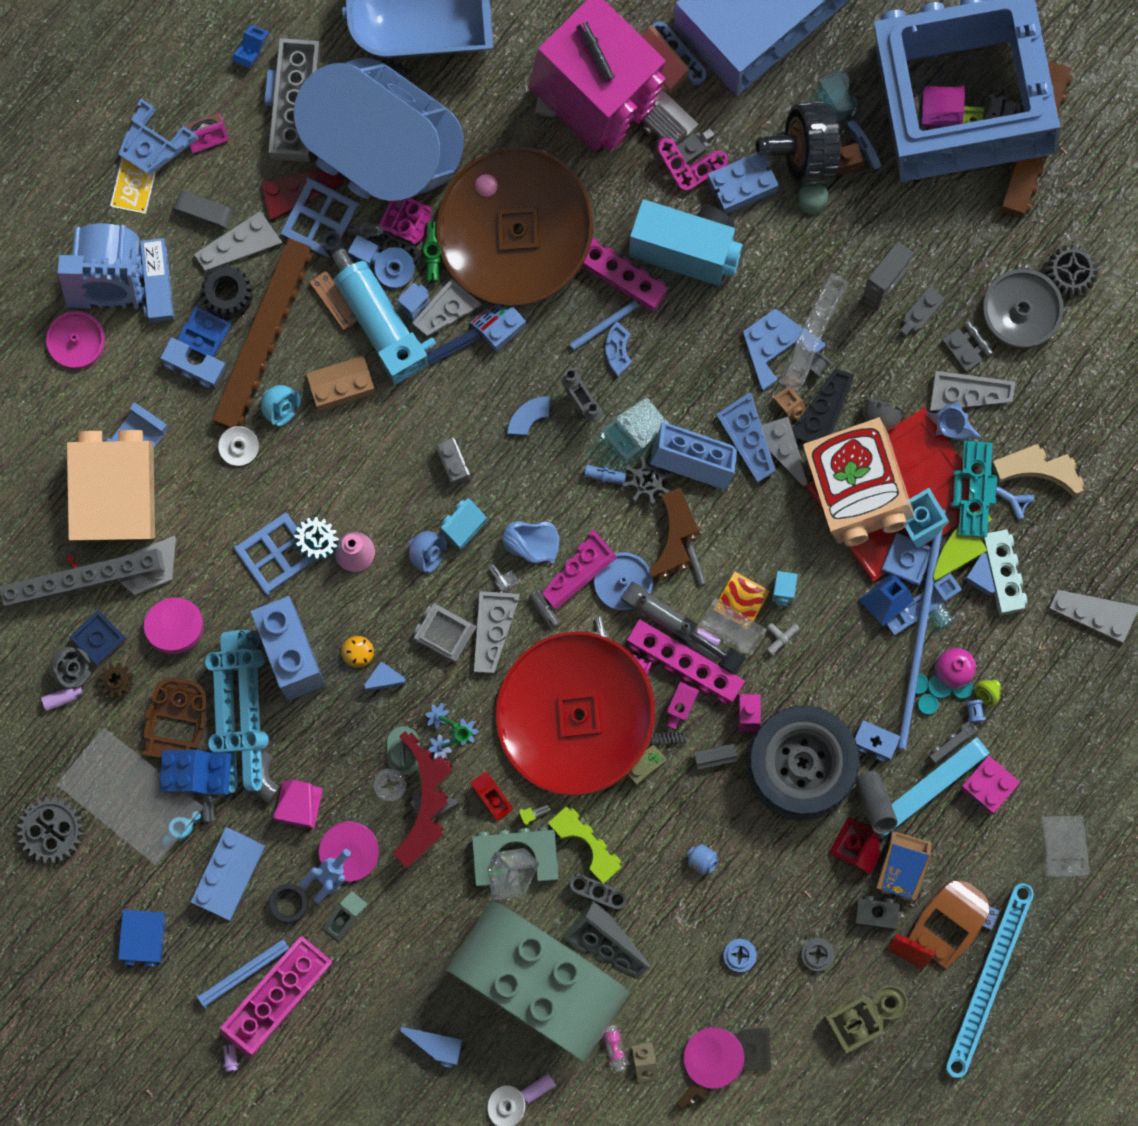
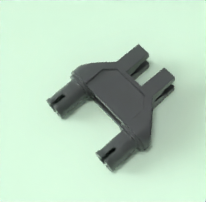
M568 368L562 375V385L568 398L574 404L582 419L584 418L587 422L598 421L602 416L600 405L595 402L578 372L573 368Z

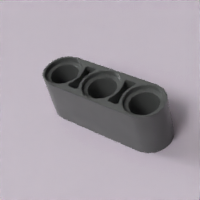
M180 191L173 208L175 212L223 230L227 229L233 214V210L225 205L186 191Z
M576 875L570 881L571 891L576 895L613 910H621L626 905V895L620 890L583 875ZM576 880L584 881V889L576 890L573 883ZM596 887L602 888L604 890L603 897H594L592 894L593 889ZM620 895L623 898V903L620 906H615L611 901L613 896Z

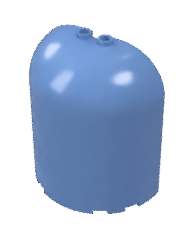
M346 0V7H342L343 19H347L348 28L354 41L365 52L376 57L397 58L493 50L490 0Z

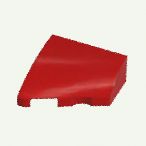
M898 933L894 935L887 948L888 951L921 970L928 965L935 954V951L931 949L928 951L918 943Z

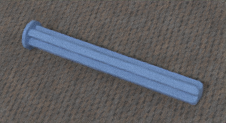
M281 940L200 996L199 994L196 996L206 1009L207 1005L287 952L289 950L288 945L284 940Z

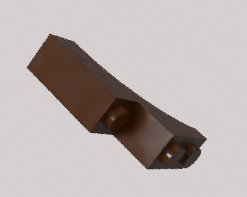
M680 487L662 495L669 516V535L662 555L649 569L654 580L658 579L661 581L670 577L669 574L675 571L680 573L687 570L688 566L691 565V561L683 542H693L698 539L697 536L701 535Z

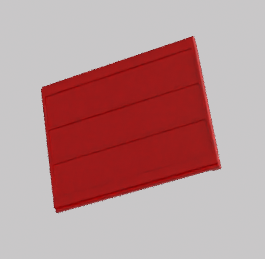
M923 407L887 432L909 499L930 488L941 509L946 510L945 516L949 522L943 528V536L959 525L960 509L951 508L954 492V477L952 474L953 471H962L963 461L945 435H935L937 426L927 416L926 412L928 411ZM962 478L961 500L968 501L970 484L968 478ZM812 481L805 487L824 513L815 481ZM976 506L969 507L972 513L980 509V507ZM881 528L867 533L869 538L864 543L856 546H847L872 583L886 574L881 570L896 533L911 538L906 528L892 533H886ZM933 540L927 542L926 545L931 544Z

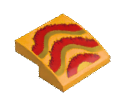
M734 572L714 609L750 628L770 590Z

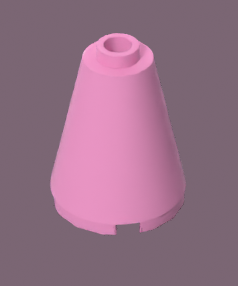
M359 532L347 533L336 544V561L347 571L361 572L368 568L374 559L375 548L373 542L365 534Z

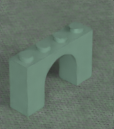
M540 827L535 832H530V829H518V833L510 834L509 830L497 831V835H489V832L476 833L477 836L472 837L476 887H489L497 884V881L492 880L496 876H492L491 871L496 870V857L502 848L513 843L523 844L534 853L538 882L558 881L555 831L550 830V827Z

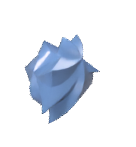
M959 402L953 405H945L937 414L926 412L927 416L937 426L935 435H945L960 441L968 438H983L968 422V414L963 412Z

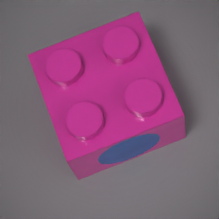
M988 756L960 789L987 813L992 815L1020 782L993 758Z

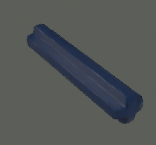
M474 328L426 353L428 362L433 364L481 339L480 332Z

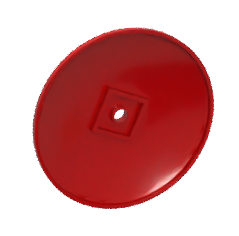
M580 631L565 632L547 637L527 649L508 671L500 688L496 708L499 739L512 765L531 783L545 790L565 795L594 793L608 788L624 778L644 755L652 737L655 722L653 690L648 676L638 660L619 643L599 634ZM582 709L585 712V716L582 720L578 721L575 714L578 710Z

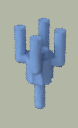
M344 849L336 859L332 857L325 859L318 868H312L300 882V886L304 889L314 879H319L323 884V888L314 897V901L317 904H320L328 894L332 895L345 880V876L342 873L344 872L343 863L351 855L348 849Z

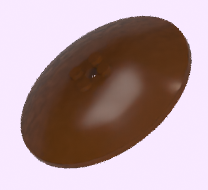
M508 147L494 150L480 156L464 167L446 190L437 219V240L441 246V256L454 279L478 298L506 306H520L539 302L565 287L575 277L585 262L594 232L591 201L587 190L576 173L555 156L527 147ZM484 174L493 176L497 181V190L489 197L479 195L475 189L476 180ZM522 224L524 227L523 232L518 235L515 234V226Z

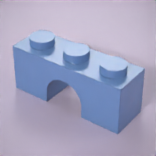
M171 337L161 356V360L164 363L163 366L171 371L175 369L181 371V375L190 380L192 378L199 380V384L206 388H210V386L216 388L227 368L226 364L207 355L201 364L192 365L188 362V356L191 352L190 346Z

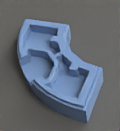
M854 120L847 122L852 139L858 143L866 162L874 169L881 167L879 158L863 130Z
M616 321L607 336L606 357L611 370L619 377L632 364L626 352V344L631 334Z
M550 396L538 397L523 404L511 418L507 434L528 436L529 429L534 422L542 418H549Z

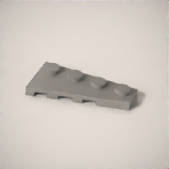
M1057 590L1049 610L1123 644L1138 612V606Z
M480 591L474 673H495L520 594Z

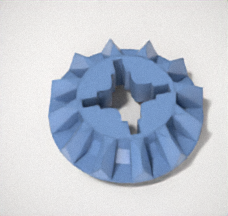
M735 939L728 943L724 950V961L730 969L736 972H744L755 964L757 954L752 943L745 939ZM740 947H742V953L749 957L742 958L740 964H738L737 957L731 954L738 953Z

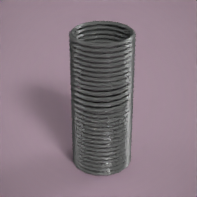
M875 771L862 773L857 777L855 785L872 829L880 834L890 832L897 826L898 820L880 774Z

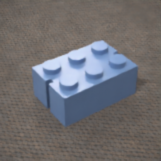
M757 153L715 170L707 176V182L724 214L776 193L779 186L772 170H769V164L765 155L759 156Z

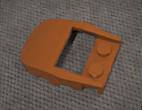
M952 880L946 883L926 903L911 935L907 939L918 943L928 951L929 949L935 951L932 958L947 969L978 937L990 912L987 897L964 880ZM936 908L969 932L957 950L923 926Z

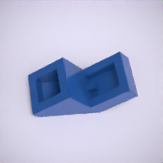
M251 25L244 32L241 46L233 54L232 61L250 68L257 61L269 32Z

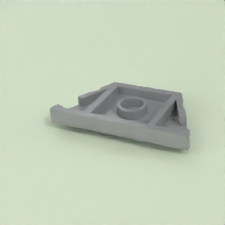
M172 536L128 554L132 555L158 549L162 552L166 572L120 583L136 596L173 581L176 537Z

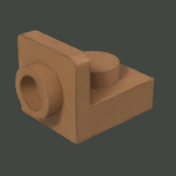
M790 386L773 397L779 407L786 413L790 422L800 418L806 412L803 400Z

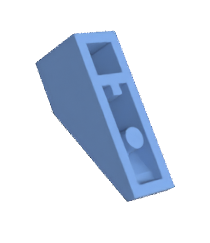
M401 1027L400 1031L437 1061H441V1066L452 1068L453 1064L458 1065L463 1040Z

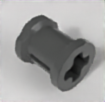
M818 352L813 362L807 365L805 369L813 377L820 379L823 370L832 362L824 354Z

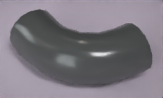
M261 750L262 787L254 792L269 804L280 786L275 784L269 776V767L274 758L266 751Z

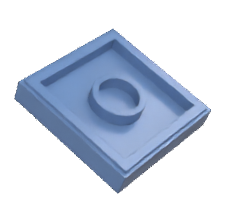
M896 533L881 571L919 586L929 563L931 546L924 544L917 548L911 538Z

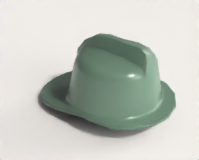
M405 726L397 727L391 731L387 740L389 766L395 773L400 775L411 774L418 767L414 754L402 742L399 736L406 731L408 735L412 732L418 740L419 737L413 729Z

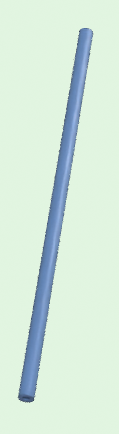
M942 531L932 541L900 732L901 737L898 744L900 749H906L933 591V576L938 561Z

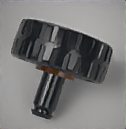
M805 102L793 105L787 115L785 134L757 138L755 142L757 155H785L790 175L799 185L830 183L837 174L840 161V133L832 107L825 102Z

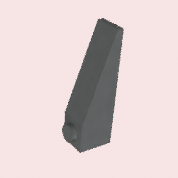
M594 901L581 912L563 936L565 940L579 951L584 953L588 951L597 955L596 959L601 961L605 959L612 962L616 968L637 978L650 967L649 962L610 914Z

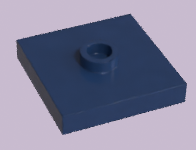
M99 609L69 637L79 649L88 655L89 659L97 667L127 639Z

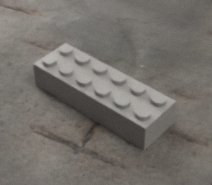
M283 38L279 40L269 143L270 159L310 162L311 151L304 145L296 130L294 105L303 83L312 73L319 69L321 52L319 41Z

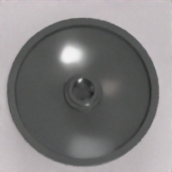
M1015 269L1000 275L988 288L983 301V317L989 331L1002 343L1015 348H1032L1045 343L1055 334L1063 318V300L1057 286L1044 274L1030 269Z

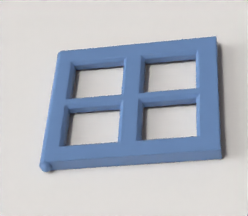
M306 178L307 182L281 234L311 246L312 250L331 259L329 254L324 251L322 245L312 241L320 223L335 230L342 238L356 208L360 204L311 178ZM312 188L328 196L320 213L304 206ZM332 199L348 206L340 223L324 216ZM300 213L315 220L307 238L292 230ZM332 239L329 246H335L337 241Z
M287 512L238 546H234L235 552L266 595H269L270 591L314 562L313 557L310 556L308 560L305 557L290 567L281 553L298 542L291 539L277 548L268 536V534L285 524L293 537H295L297 527ZM262 540L271 554L254 564L245 550ZM275 558L284 572L267 583L258 569Z

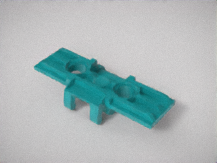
M964 441L962 471H953L952 474L954 477V492L951 508L960 509L959 535L987 537L989 505H991L990 507H996V486L998 481L997 476L991 475L993 443ZM979 464L983 471L980 474H974L971 471V466ZM962 478L969 479L968 501L961 500ZM969 507H980V511L978 513H972L970 512Z

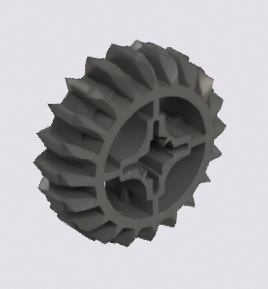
M1071 244L1070 249H1068L1067 245H1064L1062 250L1057 248L1055 250L1056 254L1051 253V260L1046 262L1049 266L1045 268V272L1049 273L1047 277L1053 281L1058 289L1062 290L1061 296H1065L1066 292L1069 293L1070 298L1073 297L1074 292L1077 297H1080L1082 292L1087 294L1089 292L1088 288L1093 289V282L1098 280L1095 276L1099 274V270L1095 269L1098 266V262H1092L1095 256H1088L1089 249L1085 252L1081 251L1082 245L1078 249H1075L1074 244ZM1069 257L1067 265L1057 267V263L1061 259ZM1077 259L1082 261L1085 266L1079 265ZM1071 265L1074 269L1073 271H1076L1073 277L1070 271H1068ZM1087 275V279L1083 283L1075 285L1077 277ZM1059 276L1065 277L1067 283L1063 282Z

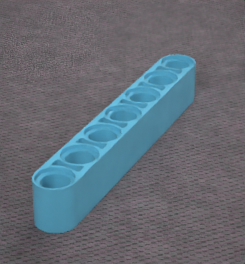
M978 737L891 804L898 820L897 826L990 753ZM890 832L879 833L880 840Z

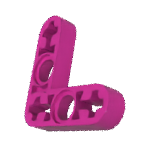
M661 138L656 144L657 152L676 185L684 190H689L707 179L709 173L725 167L728 163L727 154L720 150H715L691 166H688L672 139ZM663 143H670L668 147L670 153L675 152L676 154L670 156L666 150H662L664 147ZM716 155L722 156V158L720 159V164L714 163L710 166V164L707 162V160L711 163L716 160ZM675 158H678L681 162L678 169L671 167V161ZM704 164L707 171L704 175L700 176L697 173V168ZM682 172L685 177H689L688 185L682 184V176L680 174L676 176V173Z

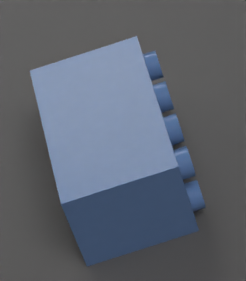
M677 0L673 8L675 12L674 30L737 97L849 0Z

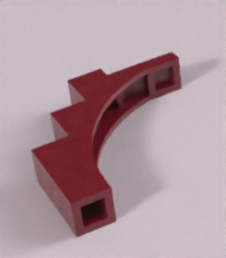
M404 731L399 738L414 754L422 780V798L416 822L403 843L393 852L408 870L444 837L442 826L437 821L432 822L431 820L449 805L446 801L449 797L441 789L437 791L436 788L453 774L451 770L453 765L446 757L441 759L438 756L432 761L433 755L426 748L422 750L417 743L420 741L412 732L408 735Z

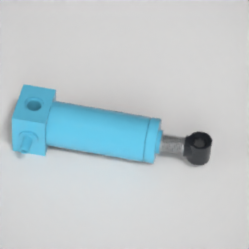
M335 231L325 232L321 238L323 249L333 258L341 270L333 282L377 351L380 363L393 384H398L428 366L429 363L425 350L436 345L435 340L430 338L421 344L413 332L410 333L367 263L360 261L353 264L345 251L346 248L342 243L340 235ZM331 239L337 241L335 246H328L327 242Z

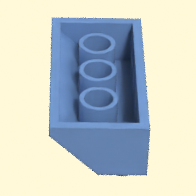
M662 421L652 450L651 465L726 490L735 473L737 448L736 446Z
M226 827L191 903L230 921L265 846Z

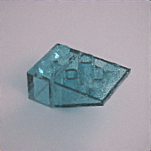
M646 397L601 429V436L627 465L656 441L662 421L670 423Z

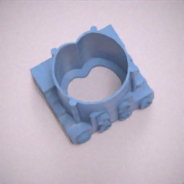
M105 223L90 224L81 228L75 227L72 255H59L58 277L67 308L91 309V304L98 305V308H103V306L115 308L116 305H122V309H127V303H133L134 309H139V303H143L141 283H139V277L143 275V265H141V256H138L139 237L135 232L126 228L125 225L119 226Z

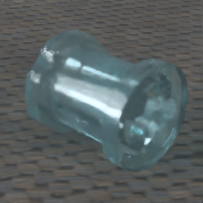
M944 602L929 612L940 624V629H943L955 620L954 616L951 617L946 610Z

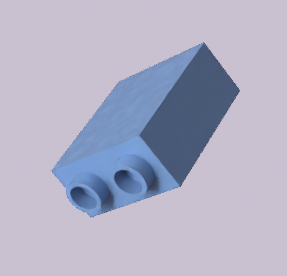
M290 596L252 610L251 614L278 684L287 700H292L325 687L322 674Z

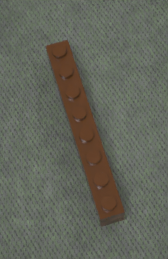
M1049 61L1048 68L1058 118L1060 119L1061 111H1058L1060 104L1064 105L1067 93H1064L1066 86L1070 87L1073 75H1070L1072 68ZM1047 156L1016 161L1000 212L1022 219L1025 213L1029 214L1033 203L1029 200L1031 195L1035 196L1038 187L1035 181L1037 176L1041 177L1044 166L1041 165L1043 158L1047 159Z

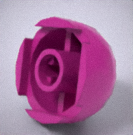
M950 648L944 651L935 663V674L938 681L951 689H960L967 686L974 678L976 672V662L973 656L962 648Z

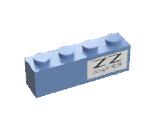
M164 238L140 241L141 247H139L138 256H141L143 275L141 279L144 278L145 286H142V296L147 301V305H144V315L148 317L150 323L174 320L166 241Z

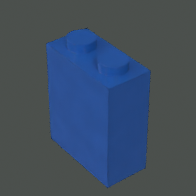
M123 910L118 959L124 961V965H136V962H144V966L156 967L157 963H162L166 913Z

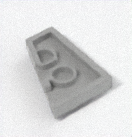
M451 279L412 322V325L429 337L481 307L482 304Z

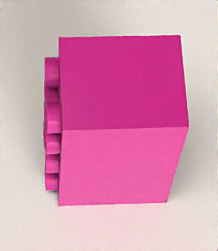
M587 0L538 48L528 88L595 154L603 146L611 152L627 136L625 132L630 128L629 123L632 119L637 124H640L654 109L653 105L658 100L657 95L661 92V86L666 81V78L661 74L666 60L605 0ZM588 21L594 36L599 40L598 44L609 66L616 76L611 80L608 73H606L609 79L606 83L603 82L588 49L584 48V41L576 29L578 25H581L585 32L583 22Z

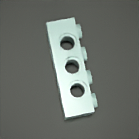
M1008 529L987 533V537H982V542L987 549L986 555L995 588L994 595L999 616L1023 611L1028 602L1026 594L1022 593L1021 585H1023L1022 575L1017 573L1018 558L1016 554H1013L1011 547L1014 546L1013 536L1008 534ZM996 549H1004L1006 556L999 557L996 554ZM1008 568L1010 576H1003L1000 569ZM1005 588H1013L1015 595L1008 596L1005 593Z

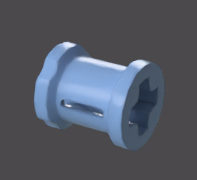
M983 700L965 702L969 713L968 722L986 721L982 710Z

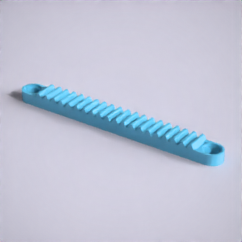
M1022 883L1014 887L1004 910L946 1064V1071L951 1077L959 1078L964 1076L970 1065L1033 899V889L1028 884ZM1024 888L1028 891L1027 899L1021 900L1018 898V889ZM955 1061L960 1062L963 1067L962 1071L958 1074L951 1070V1065Z

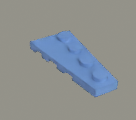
M748 393L716 415L757 482H761L775 473L776 470L752 394Z

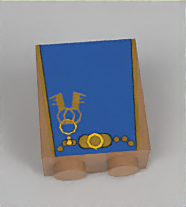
M892 831L878 877L877 889H880L885 894H897L904 900H916L931 856L932 843Z

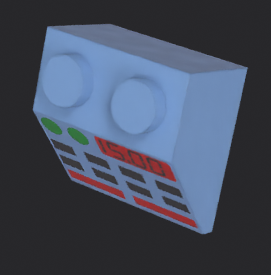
M494 303L470 322L495 352L499 351L526 328V321L513 306Z

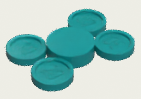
M918 674L915 694H922L928 688L930 694H925L919 699L918 708L923 714L930 715L938 709L939 703L937 699L946 698L952 691L957 698L965 699L971 695L973 686L970 682L967 686L960 689H951L939 682L936 675L928 682V679L923 674Z

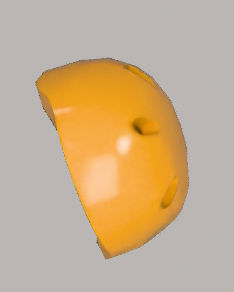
M353 636L344 641L341 647V656L346 664L354 668H363L372 661L374 647L365 637Z

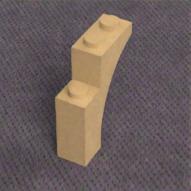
M1038 444L997 459L991 464L993 472L998 478V483L1012 478L1029 476L1044 478L1057 483L1067 490L1072 497L1078 496L1084 491V482L1076 474L1075 469L1077 467L1074 459L1066 454L1045 462L1047 459L1043 448L1040 449Z

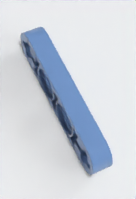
M664 22L654 23L652 26L655 29H664L663 34L666 37L665 41L667 43L672 41L677 43L678 48L674 50L680 58L687 56L690 59V63L687 65L690 69L688 80L693 85L703 84L706 79V71L667 24ZM693 65H695L693 67V70L697 74L701 72V79H699L698 77H696L695 79L693 78L694 72L691 70V67Z

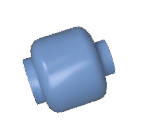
M702 844L696 848L692 847L687 854V858H689L688 866L702 875L711 874L718 864L716 852Z

